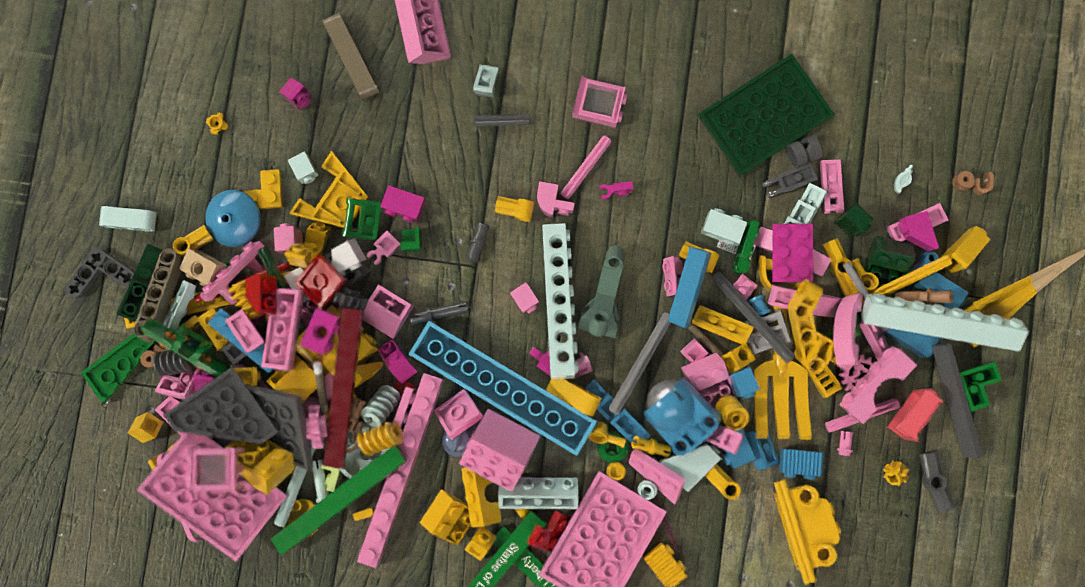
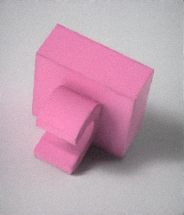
M741 274L733 284L745 300L748 299L758 286L744 274Z
M582 352L579 353L581 358L574 360L578 361V373H575V378L593 371L587 355L584 356Z

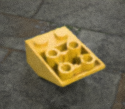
M233 440L225 447L244 448V452L237 453V465H243V472L240 474L253 487L266 495L294 470L293 454L270 440L265 441L263 444ZM220 454L227 461V454Z

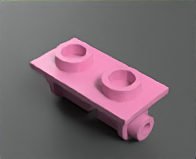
M671 256L663 259L664 288L667 297L676 294L680 281L677 275L682 274L683 271L680 257Z

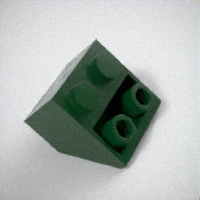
M875 236L869 248L864 269L866 272L876 275L879 283L887 284L908 274L915 260L914 246Z

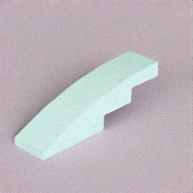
M809 183L801 200H798L790 217H787L784 224H810L828 191Z

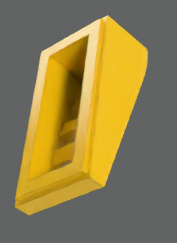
M376 362L357 366L354 388L373 377L383 367V363Z
M828 366L823 370L824 373L817 377L808 371L809 377L823 398H827L842 389L839 381ZM827 376L828 380L821 383L820 380ZM831 383L833 386L826 390L824 387Z

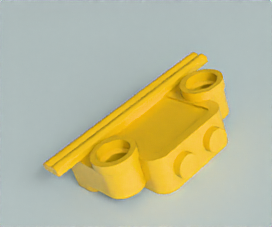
M786 480L774 482L776 492H773L795 567L801 572L804 584L815 582L816 578L813 568L830 566L837 557L836 551L832 546L839 542L841 530L838 522H835L833 514H835L834 507L831 502L829 503L826 499L819 497L817 490L812 486L800 485L788 489Z

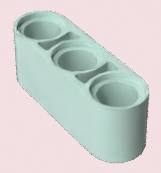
M102 206L99 226L154 232L157 212Z

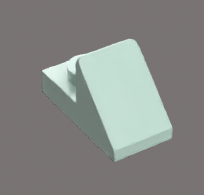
M480 65L473 86L475 94L494 97L495 83L498 76L497 67Z

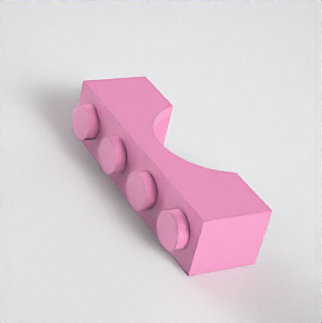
M891 346V348L884 351L882 358L869 368V372L857 381L854 389L843 397L839 405L855 420L864 424L877 410L874 404V393L879 384L889 378L904 380L917 365L903 351Z

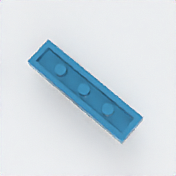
M220 308L208 324L259 366H262L265 343L249 354L246 353L225 321L231 315ZM262 367L268 373H271V371L274 369Z

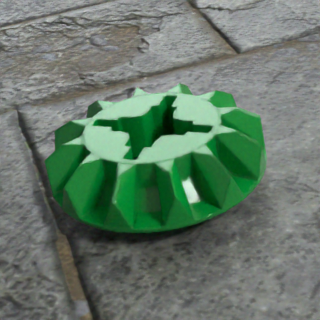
M608 432L610 435L619 438H625L622 434L618 432ZM626 440L623 448L619 445L616 446L618 454L612 450L605 452L609 448L608 442L597 444V450L603 460L616 463L626 456L628 443Z

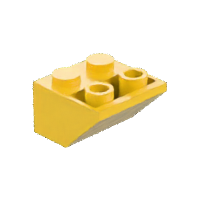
M296 354L293 371L278 369L266 381L276 391L301 396L302 404L313 391L317 390L314 371Z
M441 489L420 523L431 534L458 546L471 526L468 504Z

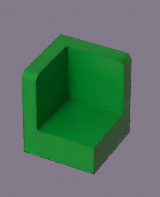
M416 226L415 229L402 230L400 247L403 253L422 252L421 228L419 226Z

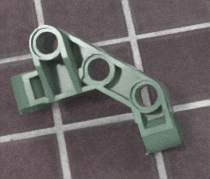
M611 246L606 252L595 298L582 308L577 329L590 332L598 337L607 336L615 338L620 316L614 301L626 256L622 247Z

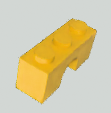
M466 467L461 468L471 527H484L502 522L499 502H488L484 494L486 486L494 482Z

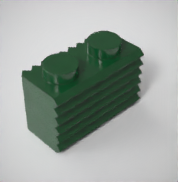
M855 203L846 209L834 223L837 224V227L843 229V232L848 234V237L854 235L859 237L871 228L872 225L870 223L873 221V218L858 203Z

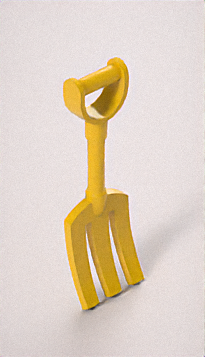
M760 255L758 264L759 279L763 287L771 292L773 285L767 279L766 271H772V259H766L764 255ZM793 283L789 288L797 289L801 283ZM773 306L775 310L782 309L787 324V308ZM774 350L773 360L763 362L753 369V375L760 388L755 391L756 395L753 396L756 438L767 439L768 437L767 385L768 376H771L778 439H789L790 437L789 377H793L799 439L810 440L812 433L808 401V371L796 362L790 361L785 363Z

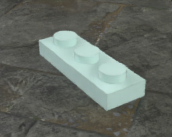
M185 280L182 281L163 322L165 327L173 330L179 329V322L187 313V305L195 296L196 286Z

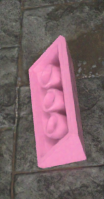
M277 289V315H269L261 367L293 371L304 300L303 291Z

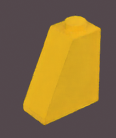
M974 226L968 229L939 258L945 255L950 257L952 264L945 267L950 273L966 269L991 239L987 236L984 229Z

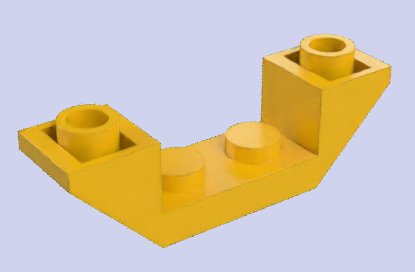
M313 222L306 230L305 243L303 245L292 244L285 251V256L290 265L306 269L317 253H323L331 227L322 222Z

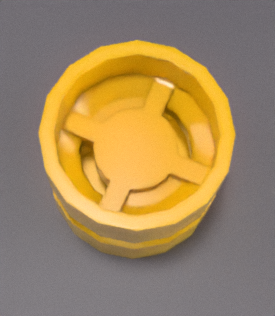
M724 396L716 403L715 409L720 412L721 420L727 428L736 431L746 426L749 414L736 397Z

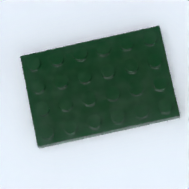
M790 54L701 111L697 116L738 176L741 177L787 147V145L792 144L832 118L835 114L793 54Z

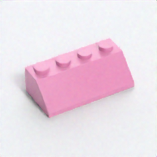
M395 0L408 63L426 64L449 59L451 54L439 0Z

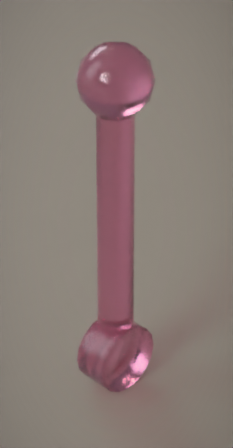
M665 514L662 521L670 538L672 551L678 552L679 546L674 541L666 520L667 515Z

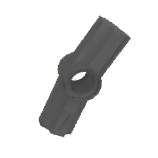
M938 451L919 454L924 474L923 485L928 489L938 513L953 510L956 506L947 488V479L942 473ZM936 477L938 483L933 487L932 480Z

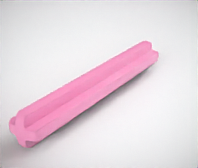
M603 136L561 191V195L565 199H570L611 144V140L607 136Z
M897 398L876 404L877 410L870 418L898 409L900 404ZM848 414L826 422L825 428L827 432H833L859 423V421Z

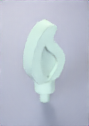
M912 165L895 179L894 189L898 194L901 193L903 187L909 185L912 181Z

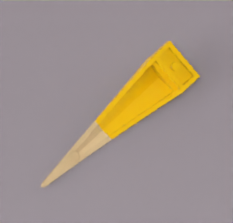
M1085 249L973 302L972 306L964 311H977L983 315H998L1002 318L1010 319L1042 288L1085 255ZM969 342V344H970L971 346H973L974 348H975L976 346L980 345V344H975V343H970V342Z

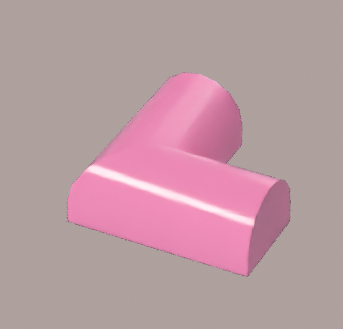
M197 368L192 372L181 373L180 377L165 375L160 380L155 392L185 400L195 393L194 374H201L204 370Z

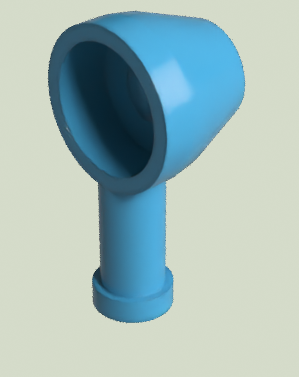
M925 250L921 252L917 258L918 263L912 266L908 273L931 263L929 256L933 257V261L939 259L938 255L934 251L928 252Z

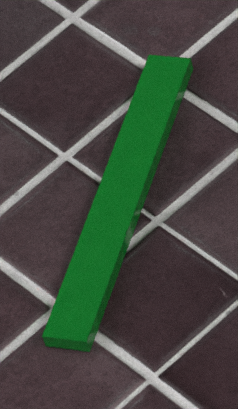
M395 445L389 448L271 538L279 554H286L406 463L407 460L398 446Z

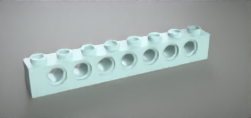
M565 223L542 225L551 380L575 378V373H578V361H574V354L577 353V342H573L572 334H576V325L571 322V315H575L574 304H570V297L574 296L573 285H569V278H572V266H568V259H571V248H567L566 242L570 241V230H566ZM554 242H560L562 246L560 248H554L552 247V244ZM560 260L563 262V265L556 267L553 265V262ZM560 278L564 280V284L557 286L554 284V281ZM563 297L566 301L564 304L559 305L555 302V299ZM564 316L567 321L560 324L556 321V318ZM559 335H566L568 340L565 343H560L557 337ZM561 354H567L569 360L561 362L558 357Z

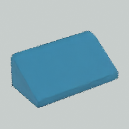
M755 430L744 433L755 456L753 462L757 470L767 469L779 463L769 432L767 439L756 438Z

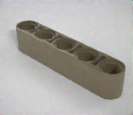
M338 12L322 20L361 99L365 100L379 93L340 13Z
M165 249L161 252L134 326V334L147 343L154 342L155 340L144 335L141 328L149 317L163 325L181 273L179 268L183 258L173 249Z

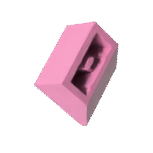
M378 284L368 300L362 320L394 339L414 306Z

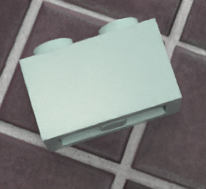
M711 209L708 212L701 234L733 246H738L747 222L743 221V218L740 216L732 215L731 217L726 215L725 211L721 209Z

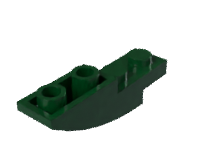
M147 243L116 315L136 322L158 258L163 249Z

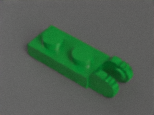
M754 220L747 222L732 269L736 274L746 273L750 267L748 259L754 251L753 243L759 234L758 226L760 222Z

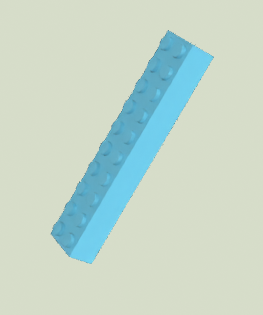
M428 321L409 353L410 356L576 456L597 421Z

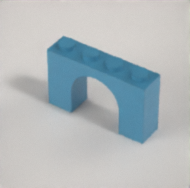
M937 272L912 284V286L923 292H927L928 288H932L934 291L951 290L953 292L952 303H935L944 308H962L967 301V291ZM892 328L883 331L884 335L920 358L932 356L934 354L932 346L943 339L942 337Z

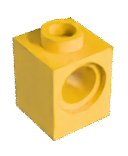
M747 344L746 346L740 345L721 356L729 374L740 370L756 360Z

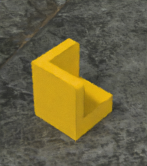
M146 412L135 418L127 434L145 443L156 438L164 422L151 413Z

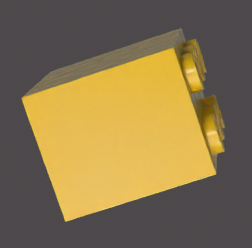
M331 305L325 312L341 318L342 308ZM362 326L357 366L363 365L379 349L376 346L377 341L371 335L362 332L364 330ZM324 327L320 329L319 336L321 338L326 337L327 329ZM307 329L298 337L301 342ZM339 334L335 335L333 339L335 342L334 347L327 355H322L309 349L333 376Z

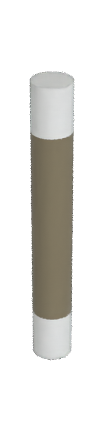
M315 362L313 367L321 413H327L328 404L321 362Z

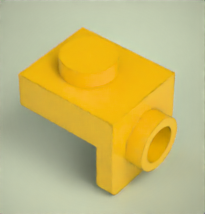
M257 367L233 368L244 384L257 386V383H260V371H257Z

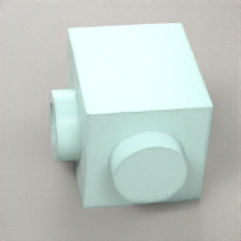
M305 151L288 160L297 180L301 184L311 183L315 180V177L319 176L309 155Z

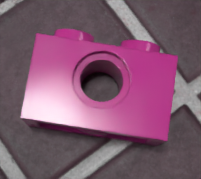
M316 308L300 345L322 355H327L334 347L335 342L333 339L335 335L339 334L341 318ZM325 327L327 329V335L326 337L321 338L319 336L320 329Z

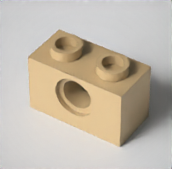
M188 248L179 269L186 273V277L193 280L197 279L200 281V285L205 286L217 278L216 274L220 270L226 269L229 266L201 250Z

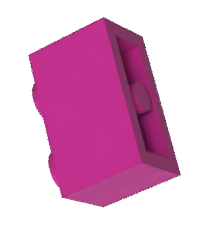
M388 185L380 207L389 216L395 217V215L403 217L402 220L413 223V221L419 222L426 200L424 197Z

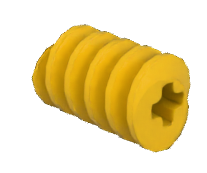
M246 279L232 285L228 292L236 293L232 297V300H239L235 307H242L250 320L264 315L257 313L246 299Z
M393 421L392 424L386 422L384 426L379 425L378 428L373 427L371 431L366 430L364 434L359 433L357 441L361 450L366 455L371 456L401 444L403 432L396 421Z

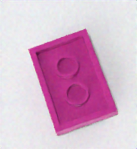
M772 224V283H801L804 280L813 283V224Z

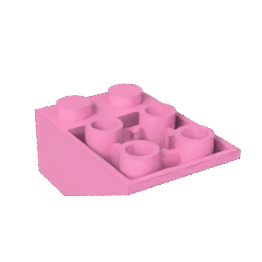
M717 352L681 367L685 379L694 386L713 409H715L716 403L722 397L728 395L736 397L726 365ZM707 417V420L715 421L712 417Z

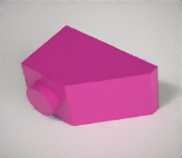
M928 211L910 215L899 220L898 228L900 233L903 234L904 239L928 252L939 248Z

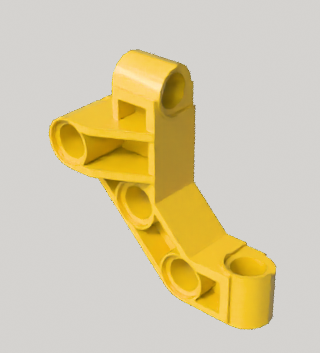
M804 280L788 303V313L796 348L794 352L795 358L810 373L816 375L823 372L829 361L837 364L834 339L815 329L812 314L822 296L823 289L808 280ZM802 306V309L797 312V309ZM807 331L806 336L802 337L803 333Z

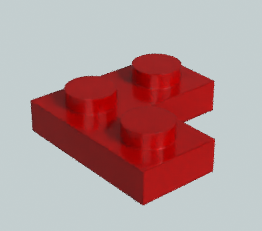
M555 510L547 528L536 525L527 543L532 547L552 552L571 517Z

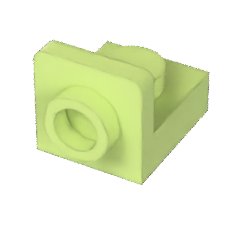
M321 464L322 469L331 471V474L327 475L325 485H328L327 491L333 492L340 486L343 473L339 468L323 466L324 464Z

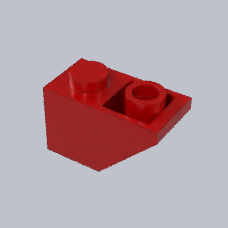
M259 273L246 278V299L257 313L277 315L276 276Z

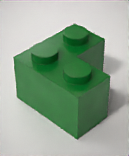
M985 362L960 370L959 374L970 411L990 406L984 386L1002 381L996 362Z

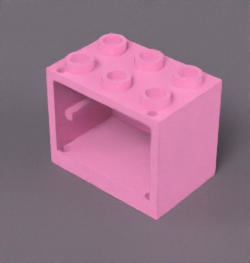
M488 409L472 435L459 464L512 492L540 436Z

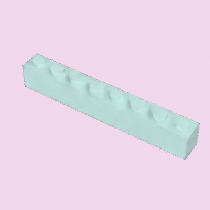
M867 294L861 311L864 324L1014 351L1021 350L1029 332L1024 323L1016 318L1006 319L998 315H983L977 311L967 312L960 308H944L938 304L928 305L921 301L911 302L899 297H885L882 294Z

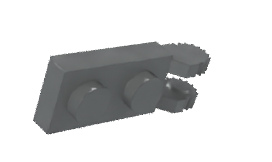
M812 162L779 174L775 178L763 182L762 185L764 188L778 183L780 189L766 194L768 198L816 182L819 179Z

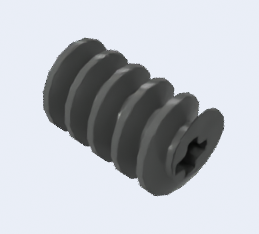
M172 350L156 352L153 356L155 372L160 376L192 372L197 369L193 363Z

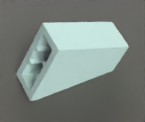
M702 444L685 455L675 454L661 459L659 463L686 479L683 488L689 492L721 458L718 456L720 452L712 444L710 446Z

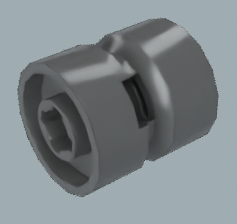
M812 135L802 139L801 143L797 141L787 145V154L792 165L797 168L807 164V161L813 162L822 158V149L817 138Z

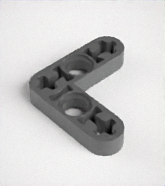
M94 249L87 255L68 282L66 293L73 298L83 297L101 271L121 285L128 287L129 282L120 275L124 273L132 278L134 271L107 252ZM100 255L101 261H97L95 256ZM113 263L118 265L116 273H111L109 270L110 265ZM89 268L92 272L91 277L85 279L83 272ZM74 286L78 287V293L73 289Z

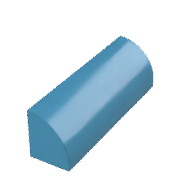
M693 247L689 248L669 314V322L683 328H689L712 254L711 252Z

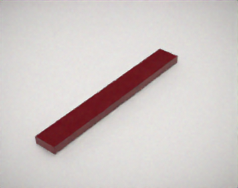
M342 308L323 466L339 469L345 468L363 310Z

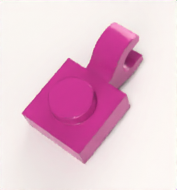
M632 181L614 183L613 185H601L599 189H605L608 192L607 195L601 196V200L609 199L612 194H618V197L628 196L633 191Z
M533 347L529 354L539 360L536 366L551 377L550 352L547 351L544 355Z

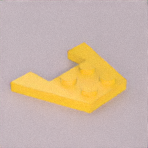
M331 151L321 167L336 177L316 208L300 198L289 214L344 228L347 211L346 197L368 200L369 197ZM355 205L353 222L360 212V206Z

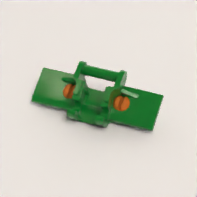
M149 317L141 328L145 335L159 342L163 348L169 351L172 350L193 363L196 368L204 370L216 378L231 368L214 357L209 351L213 344L211 340L208 341L187 328L185 323H182L178 330H173ZM186 337L199 345L194 348L185 342Z

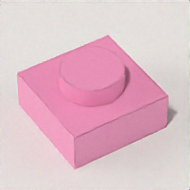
M695 338L680 351L691 363L704 358L708 354L707 350Z

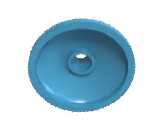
M226 190L217 194L210 201L206 210V225L211 236L220 244L229 247L245 245L256 236L261 223L260 211L256 202L248 194L238 190ZM226 215L229 217L228 222L225 220Z

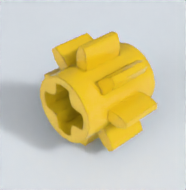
M893 460L890 465L886 464L883 469L886 472L883 477L892 485L900 486L902 482L906 483L909 478L907 475L909 469L902 462H895Z

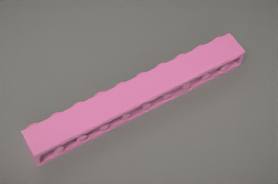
M426 373L422 376L403 430V441L398 445L407 462L386 478L357 560L359 563L374 568L380 565L444 380Z

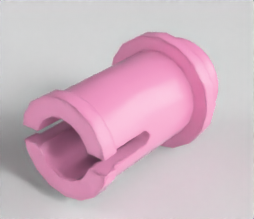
M840 431L839 448H837V451H839L838 455L850 456L853 453V450H851L853 433Z

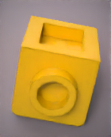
M480 527L465 548V551L481 561L497 537L486 528Z

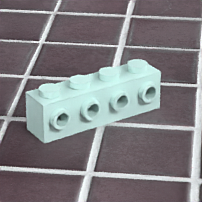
M519 478L512 492L499 485V509H578V478Z

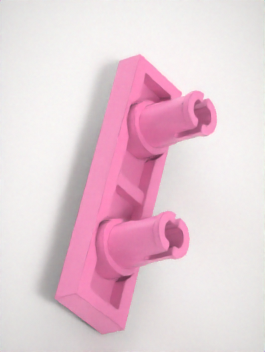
M260 241L246 244L243 248L244 252L240 256L236 255L229 262L231 265L226 269L220 270L216 274L217 278L213 282L207 283L202 288L203 292L199 296L204 301H211L220 293L230 305L236 303L238 300H232L236 293L228 292L230 289L228 286L229 282L244 267H247L253 274L264 271L265 269L258 263L255 256L258 254V250L265 246Z

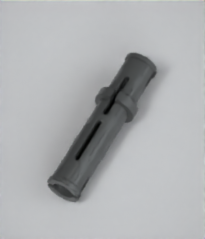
M464 301L433 309L428 307L424 311L409 314L411 324L414 325L468 313L467 303Z

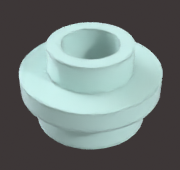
M644 480L638 486V494L646 500L653 499L657 494V486L650 480ZM645 487H649L651 491L647 492Z

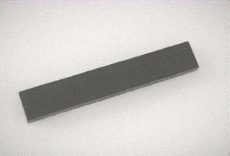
M935 344L932 346L962 455L963 457L980 458L983 455L952 345Z

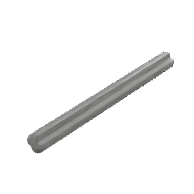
M664 312L612 401L609 407L612 413L616 415L620 413L670 326L671 322L668 321L669 313Z

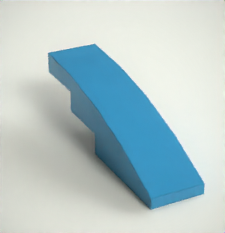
M594 379L584 387L602 399L597 410L631 444L632 441L637 443V441L633 440L635 436L648 439L651 436L624 408L621 409L618 415L612 413L609 407L614 398Z

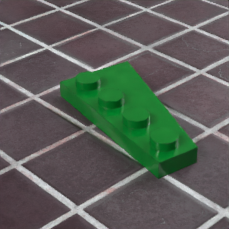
M132 334L81 372L102 404H106L141 362V355L145 351H150L157 341L147 343L135 334Z

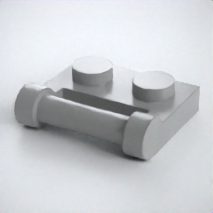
M782 309L775 310V313L761 317L766 323L777 320L779 325L771 329L784 344L792 342ZM748 320L744 321L745 324L753 326ZM753 329L749 338L753 353L757 354L772 349L759 332L755 333Z

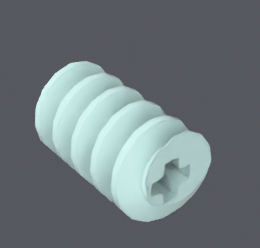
M381 386L362 410L363 420L372 428H378L379 425H382L390 415V412L397 406L398 401L401 400L399 392L391 386Z

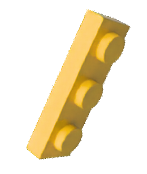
M701 305L692 319V324L746 346L754 329L753 326Z

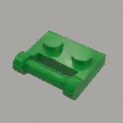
M346 197V219L341 235L376 240L381 202ZM355 205L360 206L357 231H352Z

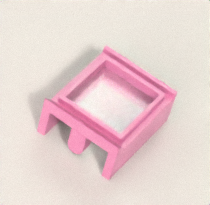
M581 76L572 117L616 128L617 122L621 123L623 111H620L621 104H626L628 96L627 93H624L626 87L595 81Z
M244 448L189 450L187 457L189 465V475L187 476L188 491H234L244 489V485H237V473L243 472V465H237V453L244 452Z

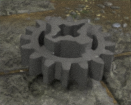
M342 285L332 300L333 304L341 308L366 309L368 298L360 295L361 291Z

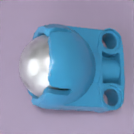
M683 377L678 381L667 380L656 384L648 395V408L643 413L646 420L670 444L673 452L680 456L687 454L708 438L718 427L722 419L720 412L713 409L694 386ZM707 417H712L715 423L708 422ZM679 441H683L687 447H682Z

